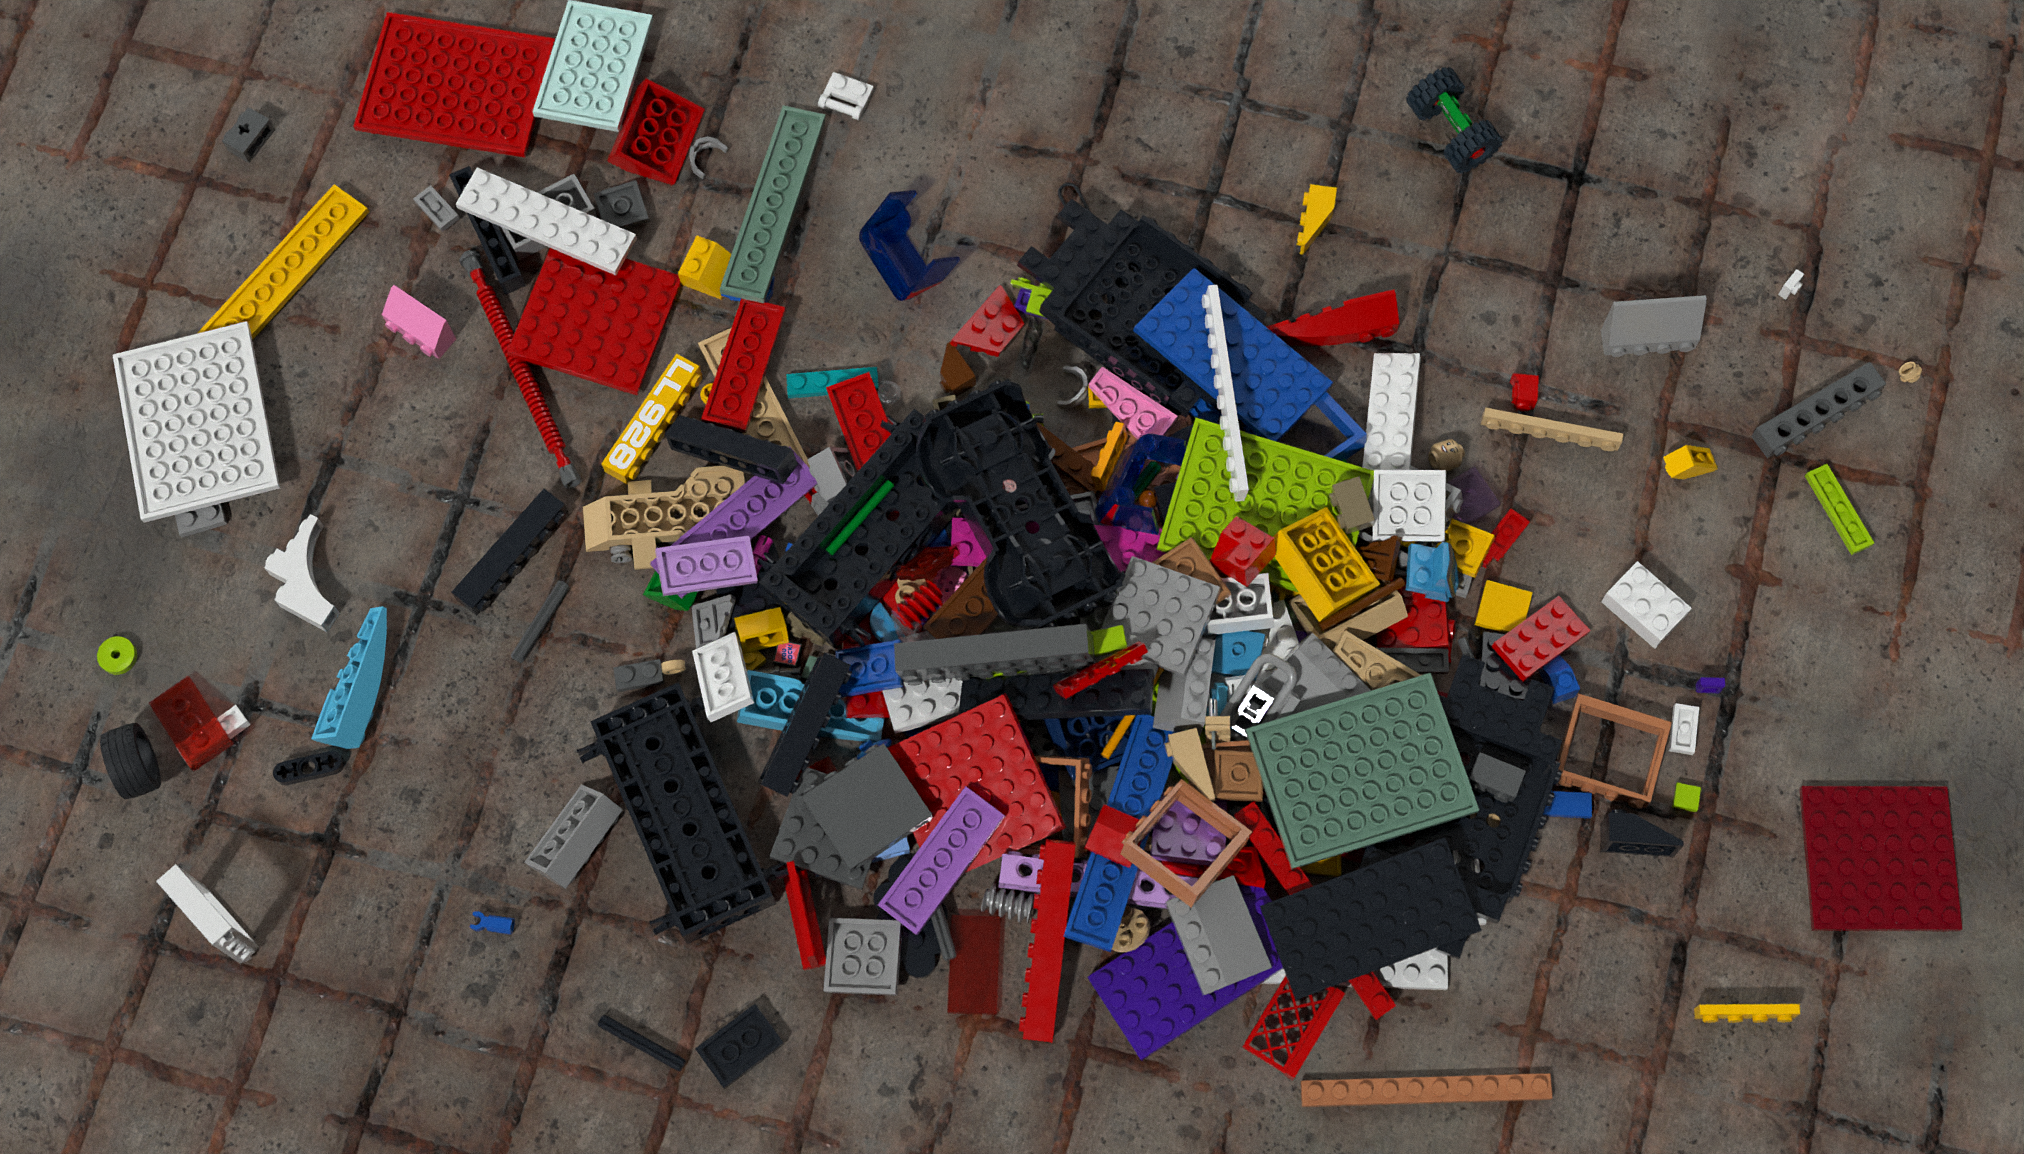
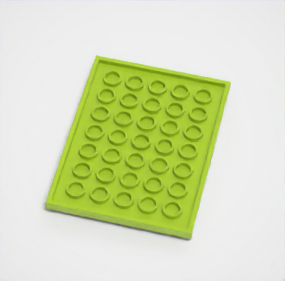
M1195 418L1156 550L1168 553L1192 537L1210 561L1221 532L1236 516L1272 537L1279 530L1325 507L1329 509L1337 521L1336 515H1339L1337 506L1333 507L1329 498V493H1332V485L1360 477L1367 499H1369L1374 481V471L1240 431L1249 491L1244 501H1235L1234 493H1231L1229 489L1231 472H1228L1226 468L1228 452L1224 451L1223 448L1225 432L1221 430L1219 424ZM1359 531L1346 534L1354 547ZM1275 557L1259 573H1268L1269 584L1298 592Z

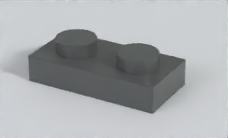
M660 659L613 667L618 692L665 684Z

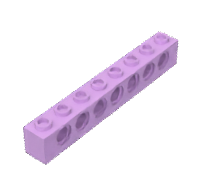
M1015 851L1003 854L999 888L1040 893L1041 884H1036L1037 870H1043L1044 860L1039 859V854H1034L1032 857L1022 856V853ZM1086 860L1073 864V872L1079 874L1081 880L1076 883L1071 882L1070 897L1077 896L1088 863ZM1023 866H1027L1032 870V874L1025 877L1020 875L1018 870ZM1138 868L1127 904L1167 909L1165 902L1176 898V896L1169 895L1162 885ZM1178 874V877L1190 886H1193L1198 881V878ZM1145 881L1150 882L1153 885V890L1145 892L1141 889L1140 884Z

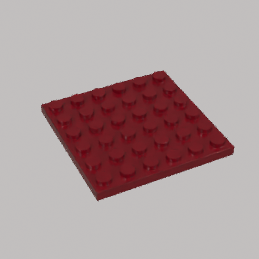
M1801 786L1799 788L1812 931L1959 932L1962 930L1947 786Z

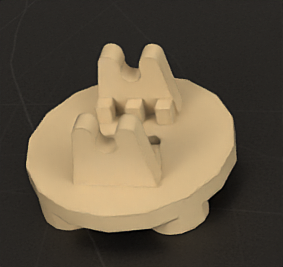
M1126 905L1112 950L1116 952H1129L1144 943L1149 935L1150 924L1149 919L1142 911Z

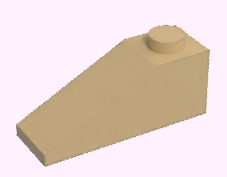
M1197 728L1169 734L1168 742L1164 743L1167 757L1172 756L1173 763L1191 784L1214 803L1215 795Z

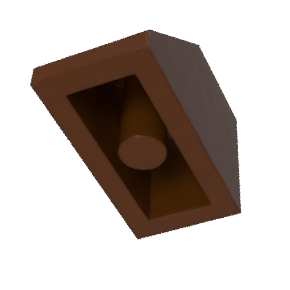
M948 342L941 366V381L939 384L946 394L950 393V395L957 397L976 385V376L955 346Z

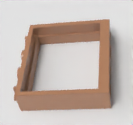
M1578 693L1572 706L1557 762H1560L1559 770L1562 771L1558 783L1567 787L1572 785L1580 787L1585 793L1595 794L1596 792L1605 795L1604 797L1611 801L1621 800L1628 802V805L1633 808H1646L1651 802L1672 722ZM1580 711L1658 735L1642 795L1563 770Z
M1034 755L1039 764L1076 766L1074 842L1076 847L1074 858L1087 856L1089 850L1085 849V845L1089 839L1088 828L1091 823L1088 807L1092 797L1091 790L1089 789V779L1092 776L1090 758ZM1029 844L1015 852L1032 855L1039 854L1040 845Z
M1181 779L1175 787L1169 786L1163 795L1165 798L1162 801L1157 800L1150 809L1151 814L1148 817L1144 815L1138 821L1136 831L1134 833L1131 831L1127 833V836L1121 842L1124 846L1120 854L1192 908L1246 845L1252 831ZM1177 800L1232 840L1193 886H1190L1137 846Z

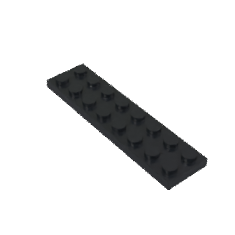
M1153 669L1120 670L1115 674L1105 676L1097 683L1082 689L1066 699L1056 693L1053 684L1077 672L998 676L988 679L970 677L969 680L962 681L958 715L1003 694H1007L1018 720L1152 714L1154 672Z

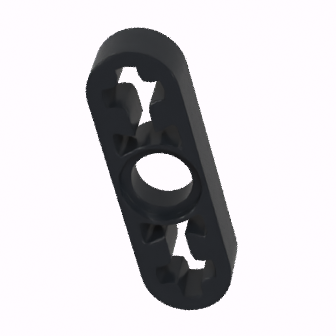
M335 751L280 762L274 767L273 777L281 785H291L331 776L342 771L344 760ZM331 758H334L336 761H338L334 763L333 768H331L329 765L320 766L318 762L320 760L322 764H328L330 763ZM308 762L314 763V771L310 774H304L303 766ZM286 768L289 772L292 773H288L287 778L284 779L280 774H282L284 772L283 769Z

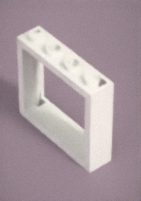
M176 864L156 881L213 946L240 964L251 959L250 956L259 946L206 886Z

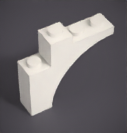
M310 514L301 523L295 538L288 542L286 551L283 552L276 549L274 554L269 555L264 568L271 576L285 583L276 593L275 601L288 612L328 632L340 612L334 605L323 598L314 579L313 552L324 525L317 517Z

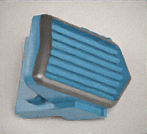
M1442 542L1437 548L1411 543L1408 547L1406 590L1423 593L1425 598L1448 602L1449 597L1453 598L1456 595L1459 584L1457 563L1451 544Z

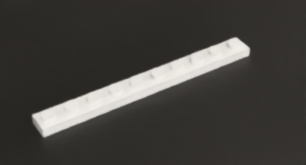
M1208 285L1206 294L1202 296V307L1206 308L1207 312L1205 315V327L1209 328L1210 332L1208 335V347L1212 348L1213 352L1211 355V367L1215 368L1216 372L1214 387L1219 392L1217 407L1222 412L1220 428L1225 432L1223 448L1224 451L1228 452L1226 468L1228 472H1231L1229 489L1231 493H1234L1235 501H1244L1249 489L1218 285Z

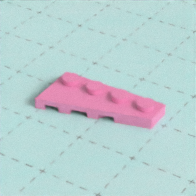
M1101 367L1089 383V388L1121 423H1124L1125 427L1140 443L1148 434H1156L1153 435L1147 449L1150 454L1177 420V415L1104 367Z

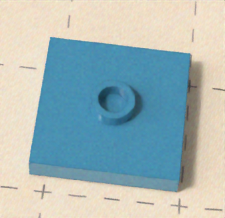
M1251 631L1216 634L1211 673L1229 677L1245 675L1252 663L1262 655L1265 634Z

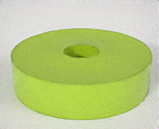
M120 636L105 640L97 651L99 665L107 673L113 675H121L128 672L137 660L135 646L128 639ZM120 653V656L114 659V655Z

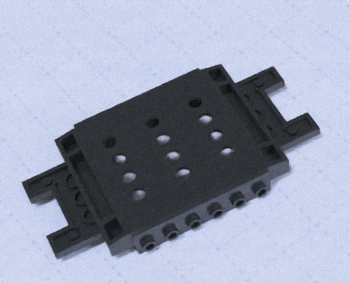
M1071 199L1058 214L1057 219L1074 231L1050 259L1031 246L1017 264L1019 268L1052 291L1042 302L1039 312L1055 325L1054 330L1163 407H1168L1187 418L1199 401L1203 399L1221 412V409L1217 407V400L1175 365L1173 373L1164 372L1162 365L1171 362L1133 330L1152 310V306L1158 304L1166 296L1165 290L1173 289L1193 268L1214 285H1218L1220 290L1259 322L1263 323L1267 313L1250 301L1253 293L1246 285L1234 280L1228 272L1220 270L1213 265L1210 259L1200 256L1190 245L1179 241L1172 232L1165 231L1158 226L1155 220L1143 215L1137 221L1120 209L1109 224H1106ZM1136 262L1141 266V270L1134 273L1129 270L1128 265ZM1118 278H1123L1128 282V286L1126 288H1119L1116 286L1115 281ZM1111 294L1115 302L1113 304H1106L1103 302L1102 296ZM1097 310L1101 313L1102 317L1099 320H1092L1089 317V312ZM1133 336L1138 340V345L1130 347L1126 344L1125 339Z
M1462 654L1447 698L1439 695L1458 752L1466 753L1470 758L1469 764L1464 766L1467 777L1469 778L1475 760L1481 752L1526 771L1517 795L1512 802L1508 800L1505 803L1495 799L1494 794L1487 791L1480 793L1472 789L1479 808L1475 818L1468 819L1464 816L1412 832L1410 834L1415 837V843L1412 846H1405L1401 842V836L1363 847L1365 852L1358 869L1418 848L1427 842H1434L1445 838L1450 851L1456 850L1461 854V861L1456 866L1476 916L1497 924L1500 921L1505 904L1510 903L1514 896L1519 897L1523 883L1519 881L1522 873L1526 875L1531 861L1527 860L1530 851H1535L1539 838L1535 837L1538 828L1542 829L1547 817L1543 814L1546 806L1550 807L1555 794L1551 792L1553 783L1558 784L1562 771L1559 770L1560 762L1555 761L1562 740L1539 732L1554 687L1531 679L1524 700L1516 699L1478 685L1486 662ZM1488 815H1497L1500 819V825L1495 828L1490 827L1486 822ZM1480 859L1483 861L1484 870L1479 873L1474 872L1470 866L1472 860ZM1467 937L1437 947L1435 951L1460 959Z

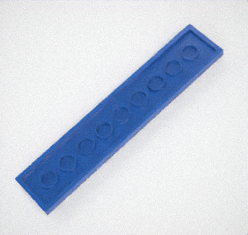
M1151 715L1136 716L1107 806L1139 820L1144 815L1148 817L1151 814L1150 809L1153 804L1161 799L1173 762L1172 756L1167 757L1164 743L1168 742L1169 734L1178 733L1153 728L1154 716ZM1149 833L1141 841V844L1139 846L1143 850L1145 848ZM1091 852L1063 937L1111 952L1138 867L1132 863L1130 868H1127Z

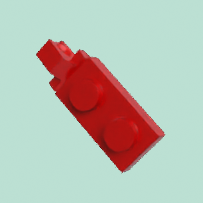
M1511 508L1491 534L1495 536V539L1481 566L1486 569L1493 559L1498 562L1503 558L1527 528L1530 521Z

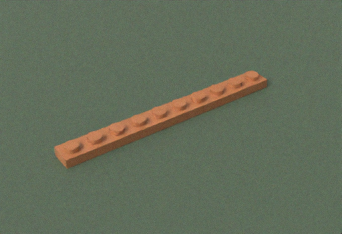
M1550 1073L1308 1080L1300 1082L1302 1107L1553 1099Z

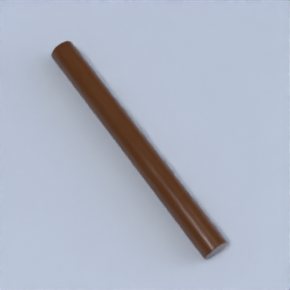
M1400 577L1318 622L1320 629L1324 631L1404 587V580Z

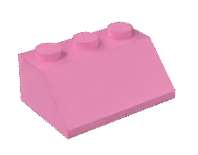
M393 285L391 287L382 313L386 321L385 326L394 333L398 331L403 334L402 337L411 345L414 343L419 345L420 350L427 356L431 357L434 355L440 359L456 340L447 320L397 286Z

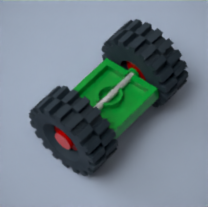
M1451 67L1435 70L1433 74H1428L1425 79L1422 78L1419 81L1420 83L1412 87L1413 90L1409 91L1406 102L1419 120L1432 119L1433 116H1438L1442 112L1457 132V137L1453 138L1444 150V156L1456 173L1462 174L1469 172L1472 168H1477L1479 164L1485 163L1486 159H1490L1493 156L1492 154L1496 153L1499 150L1498 148L1502 146L1503 139L1489 120H1481L1479 123L1473 124L1466 113L1462 115L1457 100L1464 93L1465 86Z

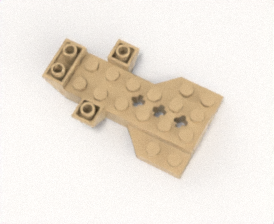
M725 466L699 467L690 474V477L683 485H680L676 491L652 493L651 480L628 482V495L603 497L583 507L586 552L610 550L609 547L618 545H632L634 569L653 568L650 563L656 558V543L677 541L745 484L744 472ZM703 511L704 517H698L697 512ZM679 513L680 519H675L674 514Z

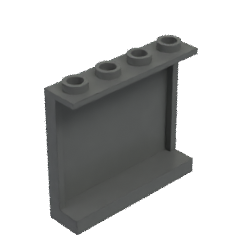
M884 743L879 747L877 744L871 746L865 751V756L859 760L857 758L851 759L844 765L845 769L838 773L837 771L831 772L824 778L825 782L818 786L816 784L811 785L804 790V795L802 796V802L807 805L845 862V866L850 873L932 820L931 812Z

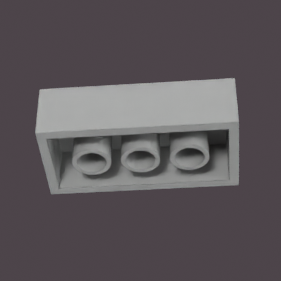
M575 174L537 192L597 218L595 209ZM500 227L519 261L547 247Z

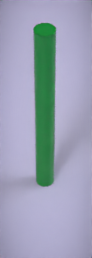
M889 480L880 487L826 548L829 554L834 555L894 487Z

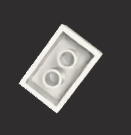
M1638 561L1606 593L1601 601L1654 649L1680 624L1692 609Z

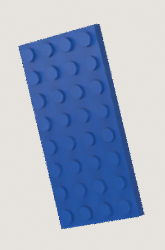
M1193 268L1134 327L1133 331L1217 400L1219 392L1214 387L1216 372L1215 368L1211 367V355L1213 352L1212 348L1208 347V335L1210 332L1209 328L1205 327V315L1207 312L1206 308L1202 307L1203 294H1206L1208 285L1214 284ZM1218 288L1237 417L1260 437L1278 442L1332 386L1333 382Z

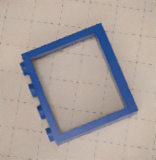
M1325 392L1315 405L1344 434L1347 440L1324 456L1339 461L1347 460L1365 447L1367 434ZM1243 423L1242 429L1246 433L1259 436Z

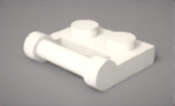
M833 72L824 93L819 98L818 107L824 109L828 107L851 115L853 119L859 121L874 92V86ZM831 96H832V97H834V98H837V99H840V100H843V101L852 103V104L857 105V106H856V107H852V106L843 104V103H841V102L832 100V99H830V98H831Z

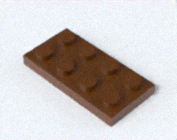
M987 557L923 626L935 639L982 635L999 616L992 606L985 588L984 567Z

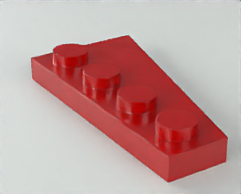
M1138 641L1053 684V687L1057 694L1066 699L1082 689L1097 683L1105 676L1119 672L1122 669L1121 667L1128 663L1134 664L1143 659V655L1148 653L1144 643Z

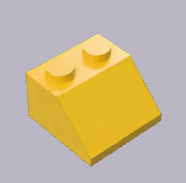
M696 235L678 272L681 285L722 300L724 296L720 294V286L731 253L718 243Z

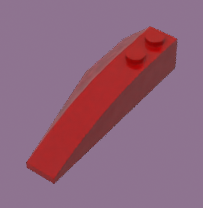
M1395 289L1343 301L1344 306L1332 310L1331 306L1322 308L1323 311L1317 315L1312 316L1307 313L1298 317L1293 323L1290 320H1285L1267 326V328L1289 346H1329L1357 341L1364 343L1379 336L1384 338L1390 337L1397 333L1399 326Z

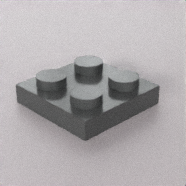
M636 180L593 193L603 221L622 229H629L650 222Z

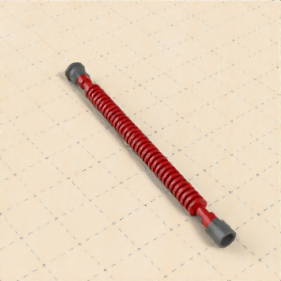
M465 251L461 255L459 263L465 268L468 276L472 278L479 288L476 292L478 299L492 326L549 454H555L557 458L556 464L559 468V474L566 489L574 488L582 482L581 477L574 464L570 462L569 457H566L563 452L566 445L527 361L508 356L507 354L514 332L493 287L487 286L485 282L486 277L482 270L481 255L478 251Z

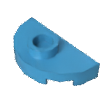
M878 603L873 608L869 618V627L872 634L881 642L906 638L882 603Z

